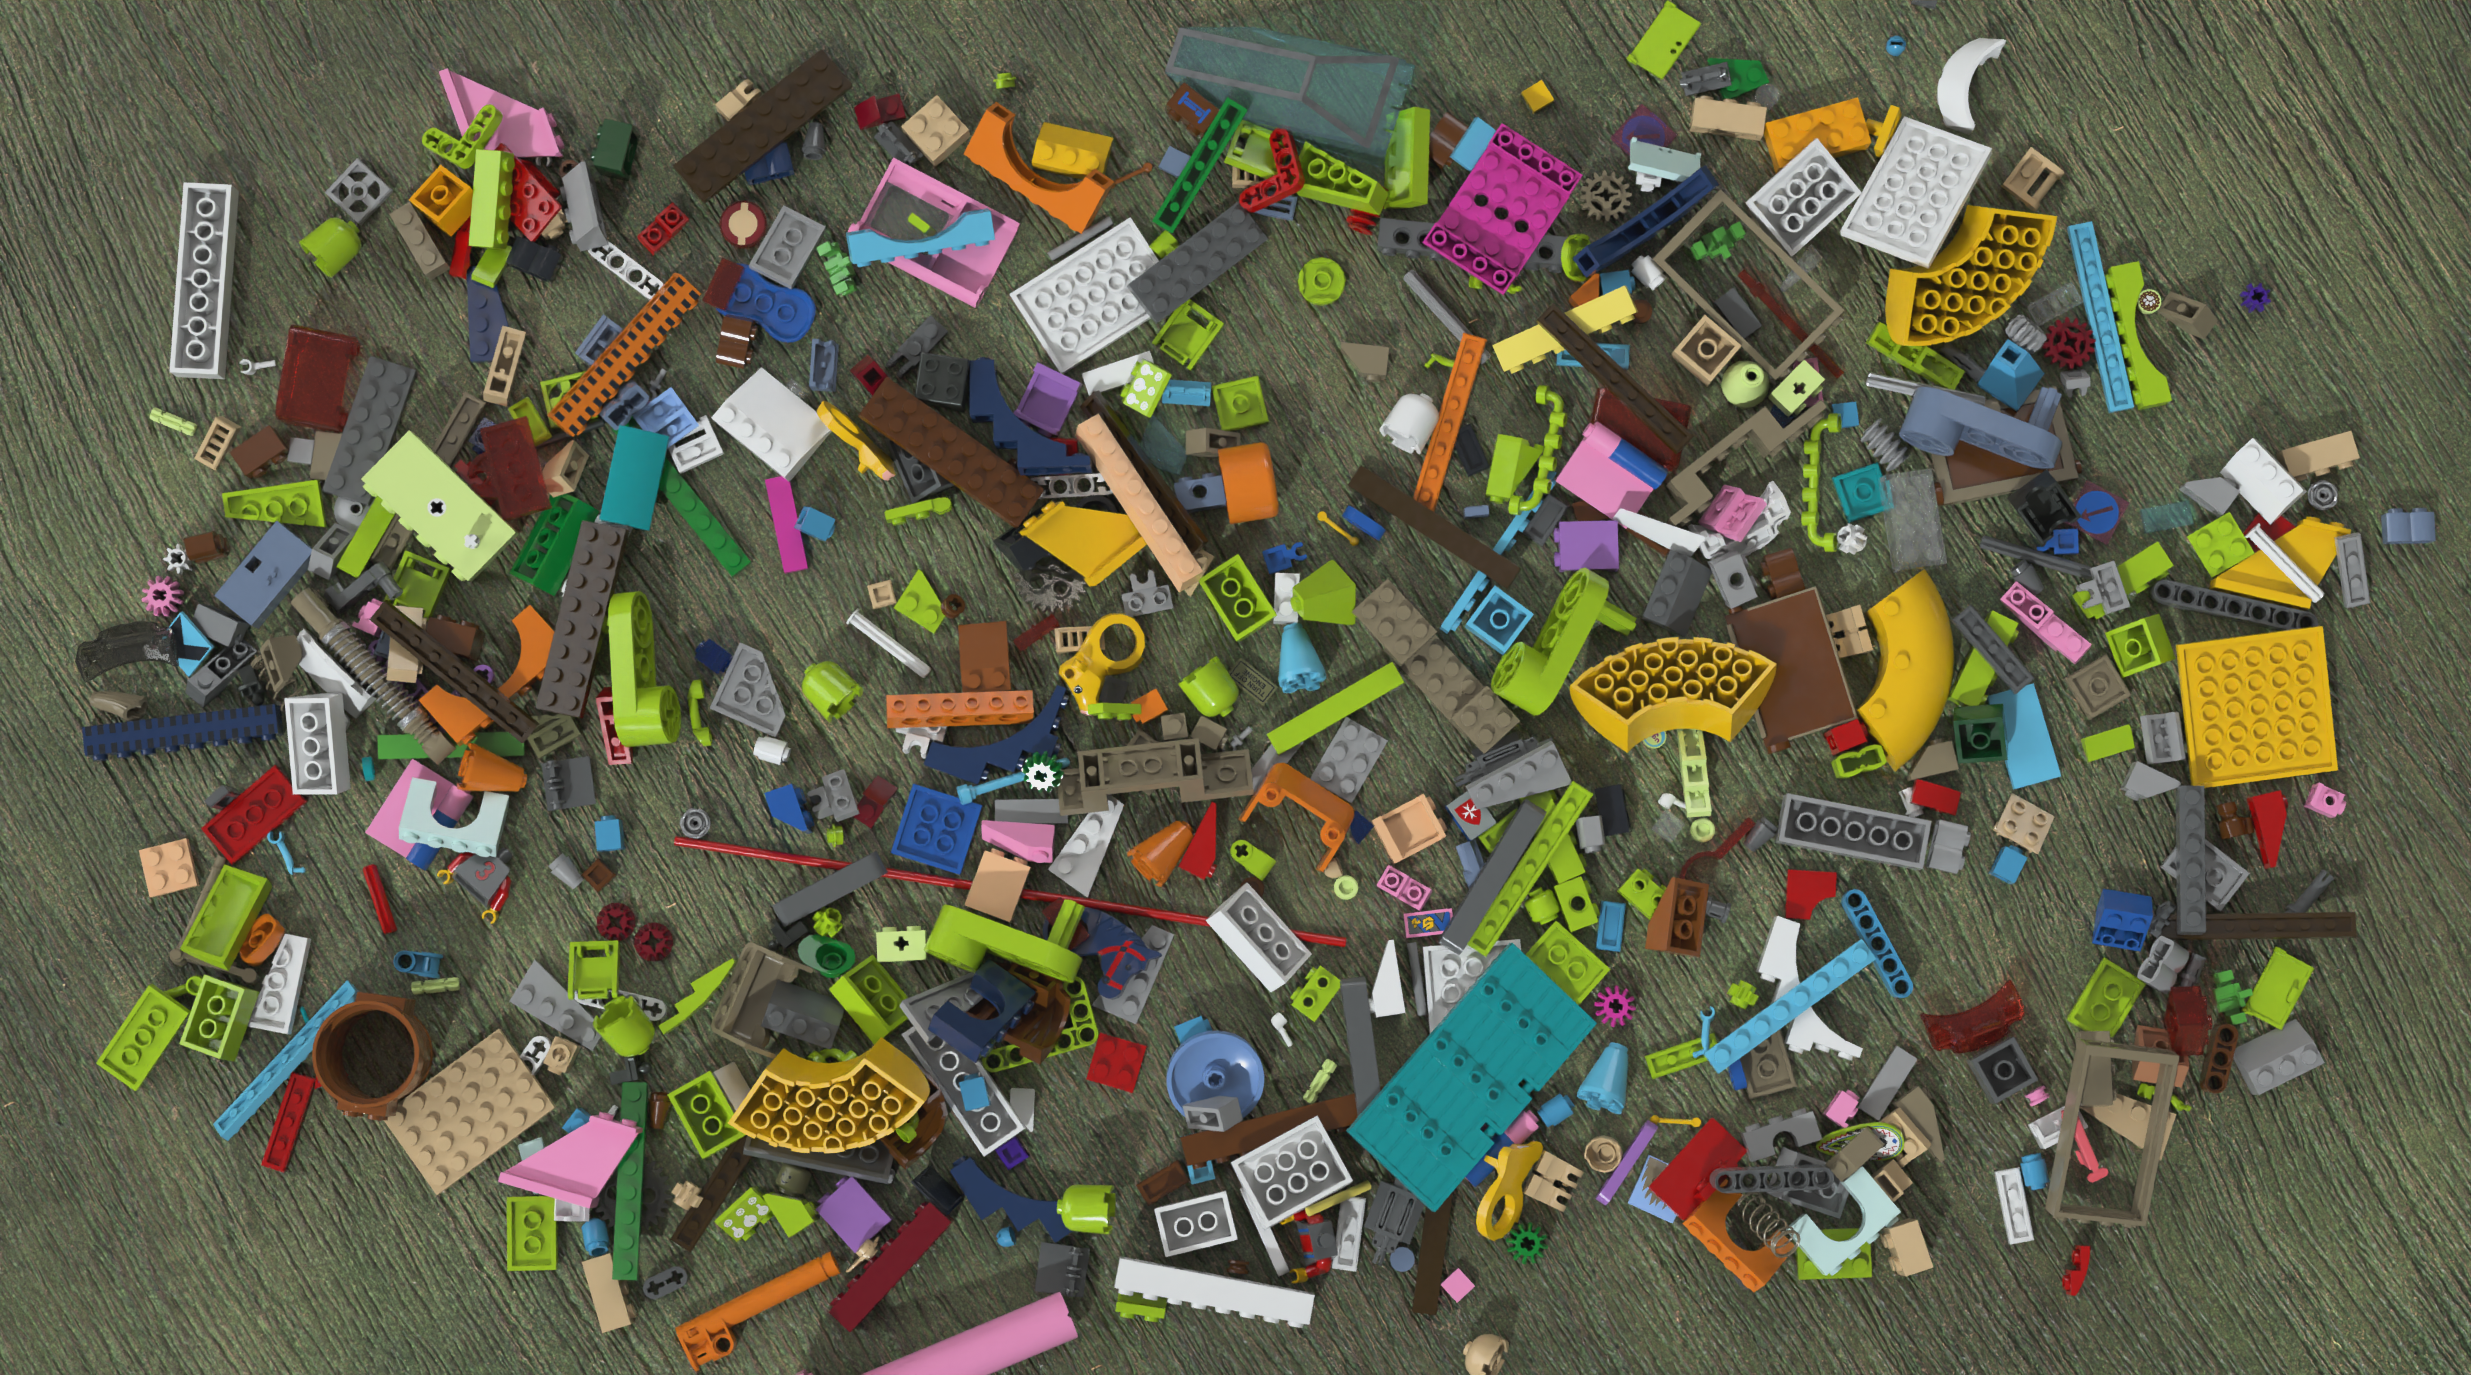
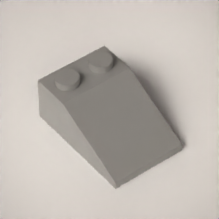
M1782 1147L1776 1166L1819 1164L1827 1167L1825 1161ZM1824 1171L1817 1173L1815 1178L1817 1183L1825 1179ZM1795 1172L1792 1175L1791 1181L1793 1184L1800 1181L1801 1174L1800 1172ZM1773 1173L1769 1185L1776 1182V1173ZM1835 1174L1834 1182L1828 1189L1766 1192L1781 1200L1839 1219L1849 1194Z

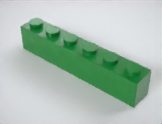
M1227 97L1152 222L1171 234L1174 233L1248 112V109Z

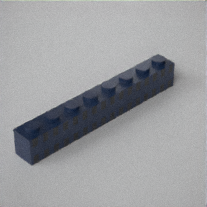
M276 704L82 727L84 755L93 758V761L108 760L110 755H117V758L132 757V753L141 752V755H154L156 750L165 749L166 753L179 752L180 747L189 746L190 750L203 749L204 744L213 743L214 747L228 746V741L236 740L238 744L252 743L253 738H262V741L277 740L276 736L284 735L281 706Z

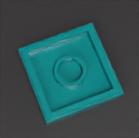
M1878 462L1832 478L1847 523L1894 508Z

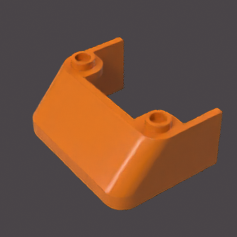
M1276 763L1269 769L1238 820L1246 822L1258 802L1266 807H1275L1281 803L1285 796L1289 797L1326 821L1320 831V838L1329 848L1315 868L1319 872H1324L1348 832L1354 819V809L1350 804L1288 764Z

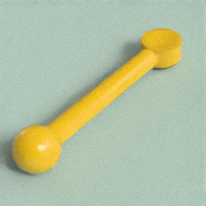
M1324 511L1318 513L1319 521L1328 523L1346 537L1352 546L1359 544L1357 537H1352L1331 521Z
M1653 1115L1650 1118V1121L1656 1125L1658 1123L1691 1124L1693 1127L1701 1125V1120L1697 1117L1689 1120L1659 1118L1657 1115Z

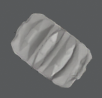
M2022 314L2013 318L2005 329L2008 337L2029 354H2034L2039 350L2047 339L2044 331Z

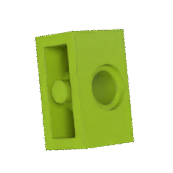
M1580 876L1552 887L1569 932L1598 922L1597 917L1600 916L1597 904L1591 903L1588 894H1591L1592 891L1587 880L1583 881ZM1574 897H1580L1584 901L1582 910L1577 911L1572 908L1571 901Z

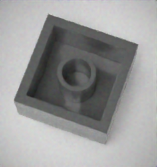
M2007 1037L1966 1060L1991 1104H1996L2038 1081L2037 1076L2014 1037Z

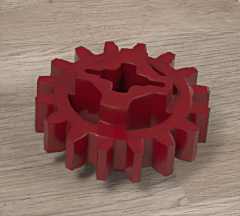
M2065 317L2063 324L2058 319L2054 322L2055 327L2050 325L2047 328L2050 334H2046L2047 342L2043 343L2044 345L2041 347L2048 349L2044 357L2051 356L2050 364L2058 362V369H2062L2067 365L2068 370H2072L2074 364L2080 368L2083 365L2082 360L2085 362L2090 360L2087 354H2092L2095 351L2090 345L2094 344L2096 340L2089 338L2093 331L2085 330L2087 323H2083L2081 326L2078 325V318H2075L2071 323L2069 317ZM2069 329L2075 330L2078 333L2071 332ZM2057 333L2056 337L2058 341L2057 344L2054 346L2053 339L2055 334ZM2066 341H2067V342L2071 341V342L2073 343V345H2072V346H2065V345H2064V342H2066ZM2083 342L2084 347L2082 353L2080 354L2081 351L2079 349L2080 343ZM2059 354L2065 355L2067 358H2063Z

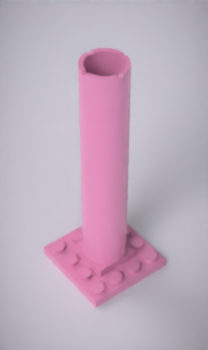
M1057 1292L861 1375H990L1076 1339L1078 1334L1071 1317L1068 1316L1069 1311L1061 1293ZM806 1369L797 1372L796 1375H813V1373L808 1374Z

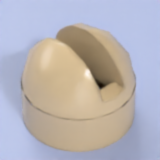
M1337 857L1331 859L1325 869V875L1330 878L1343 876V870Z

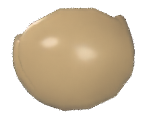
M1606 1135L1594 1137L1586 1145L1584 1158L1590 1167L1603 1173L1614 1171L1622 1161L1623 1151L1618 1141Z

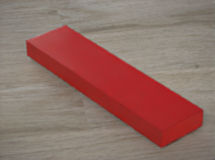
M297 1072L291 1073L261 1166L283 1173L287 1171L316 1078Z

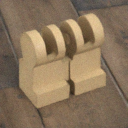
M749 79L744 80L734 91H730L715 104L717 111L728 122L755 102L762 94L758 88L747 94L754 85Z
M1860 605L1826 615L1828 622L1832 625V635L1835 636V633L1842 631L1844 633V638H1834L1836 647L1839 649L1840 659L1868 653L1873 650L1868 630L1859 631V629L1866 626Z
M1543 1150L1533 1169L1541 1174L1537 1176L1531 1173L1523 1193L1564 1212L1567 1206L1557 1202L1556 1198L1561 1195L1570 1200L1572 1195L1566 1193V1190L1562 1187L1559 1189L1553 1186V1183L1557 1179L1563 1182V1186H1570L1576 1189L1578 1184L1568 1180L1567 1176L1572 1173L1581 1178L1584 1172Z

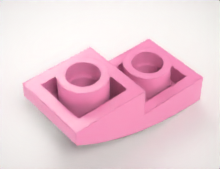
M1390 865L1387 866L1376 885L1420 912L1433 892L1432 889Z

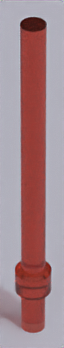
M1745 269L1738 274V277L1750 288L1749 292L1755 298L1758 297L1802 343L1808 338L1809 335L1765 291L1766 287L1760 281L1757 283ZM1815 343L1809 348L1837 379L1844 373Z

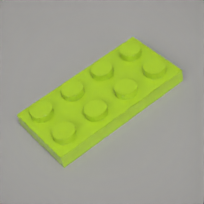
M148 985L96 1064L134 1091L139 1090L189 1017L191 1011L155 985Z

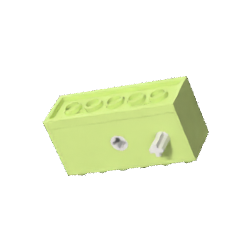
M410 430L361 478L365 482L362 487L372 496H379L383 500L380 504L389 513L394 514L396 512L401 517L398 521L407 530L412 531L414 529L419 534L416 538L426 548L432 546L436 550L434 556L443 564L447 565L449 563L454 567L451 572L461 581L467 580L472 582L519 535L502 516ZM437 503L442 505L441 508L444 510L442 513L436 512L437 508L435 505Z

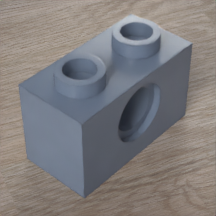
M1207 473L1202 475V479L1193 480L1192 477H1183L1178 479V483H1174L1176 497L1188 513L1226 507L1222 475L1217 476L1216 473ZM1197 487H1203L1206 489L1207 494L1203 498H1196L1193 495V491Z

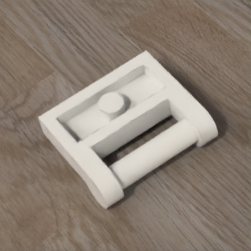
M707 415L700 417V420L697 421L699 426L683 438L702 429H705V435L677 448L675 444L668 448L680 474L724 454Z

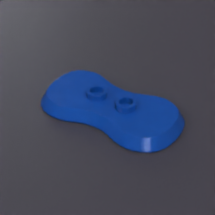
M731 264L723 269L717 277L712 290L713 305L724 316L729 314L753 319L773 338L781 342L789 343L800 340L810 329L815 317V303L805 291L798 288H792L791 290L788 287L774 285L763 278L760 273L750 269L749 265Z

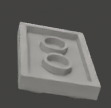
M783 205L751 260L749 268L792 290L824 235L826 226Z
M1346 717L1310 779L1352 804L1388 740Z
M2205 839L2206 903L2216 911L2221 912L2250 873ZM2176 847L2160 866L2175 879Z

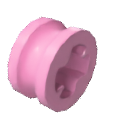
M2044 1085L2025 1095L2026 1098L2030 1099V1106H2034L2050 1097L2049 1093H2045Z

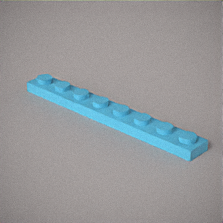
M2091 221L2068 226V236L2089 329L2093 331L2091 334L2092 339L2096 340L2093 346L2108 413L2134 408L2093 223Z
M1549 471L1547 479L1552 481L1551 490L1556 484V481L1553 479L1556 472ZM1534 490L1532 491V493L1526 501L1532 498ZM1543 500L1534 509L1522 511L1521 515L1515 516L1493 548V551L1502 555L1504 550L1509 553L1517 541L1513 537L1518 530L1520 532L1524 531L1530 522L1527 519L1531 511L1536 513ZM1480 571L1476 573L1440 626V630L1446 634L1450 630L1456 631L1462 622V619L1459 618L1464 610L1469 612L1476 601L1473 598L1476 591L1482 592L1490 581L1486 578L1485 574Z
M1862 939L1858 940L1704 1052V1056L1717 1074H1719L1876 959Z
M347 980L215 1121L213 1125L222 1138L228 1141L236 1134L241 1126L256 1113L257 1109L266 1099L271 1097L280 1084L290 1076L293 1070L307 1058L308 1054L313 1050L314 1039L325 1019L338 1008L355 1002L356 994L359 991L352 983Z

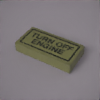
M1241 657L1228 672L1236 685L1262 706L1267 703L1278 689V686Z

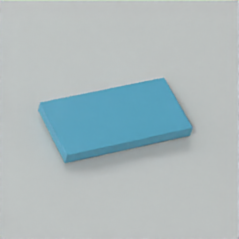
M2034 683L2026 685L2017 694L2007 690L1989 695L1987 697L1988 705H2004L2008 740V760H2005L2013 790L2061 777Z

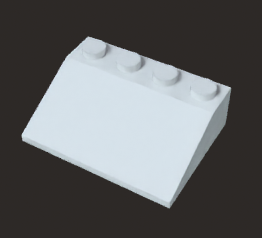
M1815 138L1745 203L1761 229L1789 257H1792L1862 192L1818 138Z
M762 367L727 398L711 417L716 424L788 482L792 480L832 432L822 422L813 408Z
M1318 1116L1231 1162L1264 1230L1342 1189L1353 1181Z

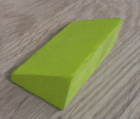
M2130 724L2080 739L2088 762L2135 748Z

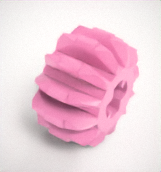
M156 576V583L149 580L147 583L150 588L142 589V592L147 594L146 597L141 599L142 602L148 603L146 610L153 611L155 616H160L163 613L166 617L170 616V610L178 612V608L175 606L176 603L183 604L184 602L178 598L184 594L183 590H177L180 583L177 581L172 582V578L166 576L164 580L161 576ZM161 592L167 593L164 594V596H166V599L164 601L159 599L162 598L161 596H159Z

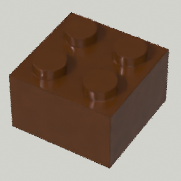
M437 615V618L429 617L426 627L428 634L454 655L479 661L486 634L479 630L480 626L464 620L457 624L456 620L443 615Z

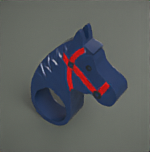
M1061 907L1052 911L1044 922L1043 937L1046 941ZM1085 907L1081 916L1084 923L1088 925V935L1085 936L1084 941L1077 948L1070 950L1078 956L1101 955V968L1104 976L1098 983V991L1100 995L1111 1000L1122 996L1127 984L1134 975L1147 971L1150 960L1162 957V954L1158 951L1148 949L1145 942L1129 927L1114 917L1089 907Z

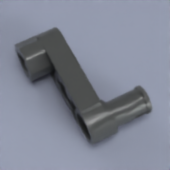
M382 561L372 566L347 588L341 582L330 586L323 595L338 614H342L379 584L390 600L398 598L403 593V590L392 578V572Z

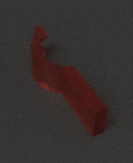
M1749 817L1746 818L1714 851L1696 853L1685 860L1677 878L1685 879L1688 867L1698 858L1711 857L1716 860L1722 859L1755 823Z

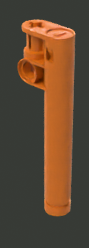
M829 1251L823 1254L822 1257H817L675 1327L676 1334L693 1369L697 1372L700 1370L701 1365L711 1360L717 1361L731 1354L736 1349L737 1341L731 1327L828 1280L831 1276L834 1277L840 1274L841 1270L833 1253ZM721 1338H727L730 1341L728 1351L720 1349L718 1343ZM705 1352L707 1353L706 1355L698 1358L699 1355Z

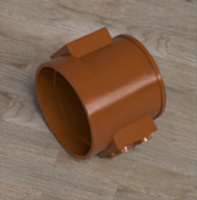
M357 992L355 1002L335 1010L320 1026L314 1039L312 1050L314 1071L326 1092L338 1100L337 1109L344 1110L343 1115L363 1117L364 1114H368L367 1119L388 1120V1117L396 1116L398 1100L409 1096L426 1080L433 1062V1044L426 1027L413 1015L416 1000L369 992ZM384 1011L398 1018L408 1029L414 1044V1062L405 1082L394 1092L378 1098L362 1092L350 1081L344 1069L342 1052L346 1036L356 1022L373 1012Z

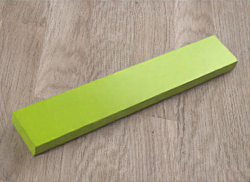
M1393 662L1269 732L1267 737L1279 756L1404 684V681Z

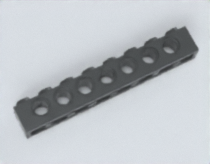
M1380 218L1377 251H1382V255L1396 256V253L1406 254L1405 256L1408 258H1420L1421 255L1429 256V259L1434 261H1443L1445 258L1433 249L1422 246L1419 241L1422 237L1428 235L1435 223ZM1404 234L1409 238V241L1406 244H1399L1396 241V237ZM1545 235L1525 264V269L1537 271L1539 268H1549V272L1563 273L1561 250L1564 241L1568 237ZM1541 249H1548L1552 257L1543 259L1539 255V251Z

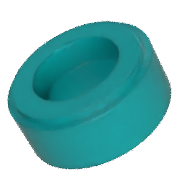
M371 756L363 757L362 767L365 781H373L376 779L373 758Z

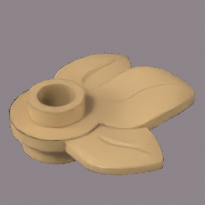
M875 1236L871 1240L868 1238L855 1253L859 1257L855 1259V1262L846 1272H851L855 1267L861 1265L865 1259L869 1261L877 1253L878 1250L875 1247L880 1239L879 1236Z

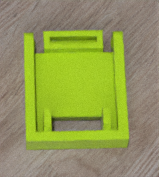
M1242 120L1234 133L1224 163L1265 179L1277 175L1278 172L1269 141L1273 131ZM1239 136L1248 139L1244 149L1235 147ZM1282 136V137H1281V141L1278 142V143H1280L1282 146H1283L1282 139L1284 138V136ZM1285 156L1282 161L1283 166L1286 162L1287 156Z
M1189 299L1173 312L1152 344L1157 346L1163 340L1164 343L1160 350L1182 365L1190 359L1191 362L1187 369L1192 371L1222 330L1224 323ZM1192 309L1210 321L1206 329L1188 317Z
M405 550L393 578L403 590V593L395 599L393 605L423 608V612L424 610L426 611L423 618H427L428 622L429 617H432L452 569ZM419 561L436 568L432 577L414 570L416 562ZM386 594L384 601L388 600L391 603L392 600Z
M618 940L570 942L569 1000H574L575 992H578L579 1000L608 999L609 991H612V998L618 997L620 943ZM584 950H605L607 957L583 958Z

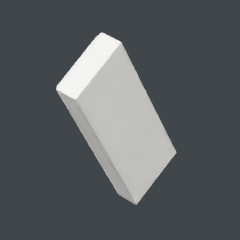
M1150 351L1082 373L1089 396L1094 391L1099 390L1100 393L1122 387L1125 383L1130 384L1133 378L1131 371L1136 361L1141 362L1142 358L1154 363Z
M2020 1167L1994 1171L2008 1244L2034 1240Z
M1352 1197L1340 1203L1335 1240L1338 1255L1333 1259V1269L1355 1272L1357 1270L1366 1198Z

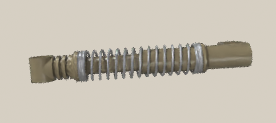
M306 588L291 601L293 607L318 632L319 639L326 647L330 646L329 651L334 650L336 652L334 657L339 655L341 658L339 662L344 661L346 663L345 668L349 667L351 669L350 674H356L355 680L360 679L362 681L360 685L370 684L366 691L373 688L375 691L371 694V697L377 693L380 695L376 703L383 699L385 703L382 705V708H385L387 705L391 707L387 714L394 711L396 714L392 717V720L398 716L402 719L397 723V726L404 733H408L411 736L415 735L414 739L418 740L419 745L423 743L422 749L437 765L456 749L455 745L441 731L437 732L438 728L436 726L433 727V722L428 723L430 719L426 709L418 706V701L412 702L413 696L406 697L408 690L401 691L403 684L396 685L398 681L392 684V681L386 680L387 667H381L382 661H376L377 656H371V650H366V644H360L361 638L355 639L356 633H350L349 625L342 619H337L328 609L330 605L316 590Z

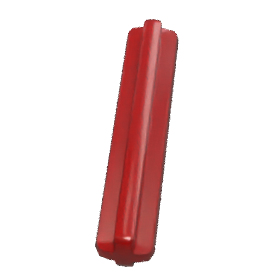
M375 864L365 866L363 873L384 934L394 933L397 931V927L377 866Z

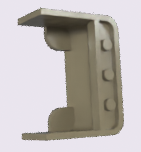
M749 942L741 952L712 1019V1031L746 1049L774 1059L776 1054L765 1049L770 1040L769 1030L762 1027L761 1024L777 980L790 983L798 976L799 968L810 973L813 972V968L761 945Z

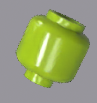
M1539 887L1528 893L1530 897L1526 899L1525 907L1533 922H1540L1543 925L1558 917L1557 913L1560 911V905L1552 890L1547 889L1543 891L1542 887Z

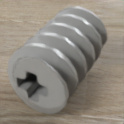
M1879 418L1863 432L1860 441L1862 443L1870 441L1867 449L1876 448L1873 456L1878 457L1882 455L1879 463L1881 465L1889 463L1886 471L1889 472L1900 466L1912 454L1904 455L1907 450L1906 446L1898 448L1901 442L1900 439L1892 442L1894 432L1885 434L1888 426L1879 427L1882 420Z

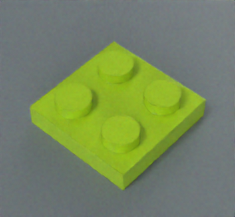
M2230 512L2187 536L2211 578L2254 554Z

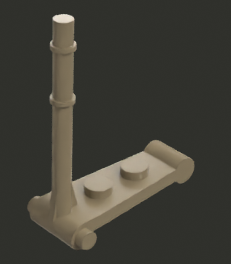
M217 855L185 932L176 948L171 950L169 957L177 966L182 967L187 962L243 979L246 984L253 986L259 981V975L254 969L247 968L243 970L237 968V963L233 962L230 970L227 971L197 959L180 949L225 864L226 858Z

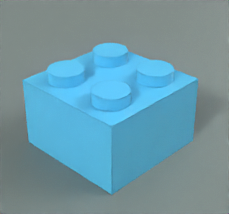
M1494 586L1468 620L1465 628L1501 655H1504L1534 614L1497 586Z

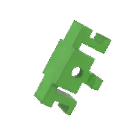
M1740 222L1731 225L1726 231L1722 226L1702 236L1700 241L1692 244L1693 247L1690 250L1696 262L1707 256L1713 259L1721 254L1725 260L1731 257L1729 251L1734 248L1733 243L1743 239L1746 233Z
M827 241L816 247L820 256L828 257V261L824 262V266L830 274L829 278L832 285H835L833 288L836 295L842 294L847 296L858 290L852 278L856 273L851 264L850 256L847 253L841 252L838 242L830 243V241Z
M2224 970L2212 974L2216 985L2212 992L2218 1012H2224L2227 1024L2236 1025L2247 1022L2245 1012H2240L2239 1007L2246 1006L2244 998L2253 996L2252 989L2241 990L2239 982L2231 984V980L2234 979L2232 970Z

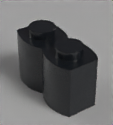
M517 236L506 260L507 265L552 284L564 259L559 253L560 249L549 244L543 247L537 244L538 240L533 242L526 236L524 238Z

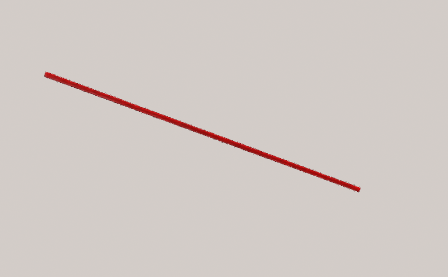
M675 836L674 839L675 846L840 870L852 863ZM886 868L888 873L881 876L970 890L973 883L970 880ZM1023 889L1020 898L1057 904H1063L1065 899H1069L1084 907L1096 910L1211 927L1206 922L1209 917L1029 889ZM1290 929L1300 941L1340 947L1346 946L1347 938Z

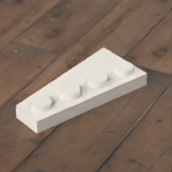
M1107 794L1109 811L1088 813L1048 869L1087 898L1124 808V804L1110 794Z
M290 934L284 935L272 961L271 970L262 982L264 985L256 1000L248 1023L249 1027L292 1034L311 943L310 938Z

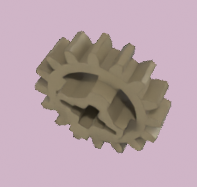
M1603 170L1600 177L1596 172L1593 173V181L1589 178L1585 180L1588 187H1581L1580 191L1585 195H1581L1579 201L1585 202L1581 209L1589 210L1588 218L1595 215L1597 223L1600 218H1604L1605 224H1608L1611 217L1615 222L1618 221V213L1622 216L1626 214L1623 207H1630L1631 203L1626 199H1630L1632 193L1626 192L1630 185L1622 184L1623 176L1616 179L1614 171L1611 176H1607L1606 170ZM1600 183L1597 191L1590 192L1595 185ZM1610 183L1615 185L1619 190H1615L1610 185ZM1603 193H1606L1607 197H1610L1608 201H1605L1604 197H1601ZM1621 202L1615 210L1611 211L1614 203ZM1592 204H1596L1601 209V211L1596 209Z

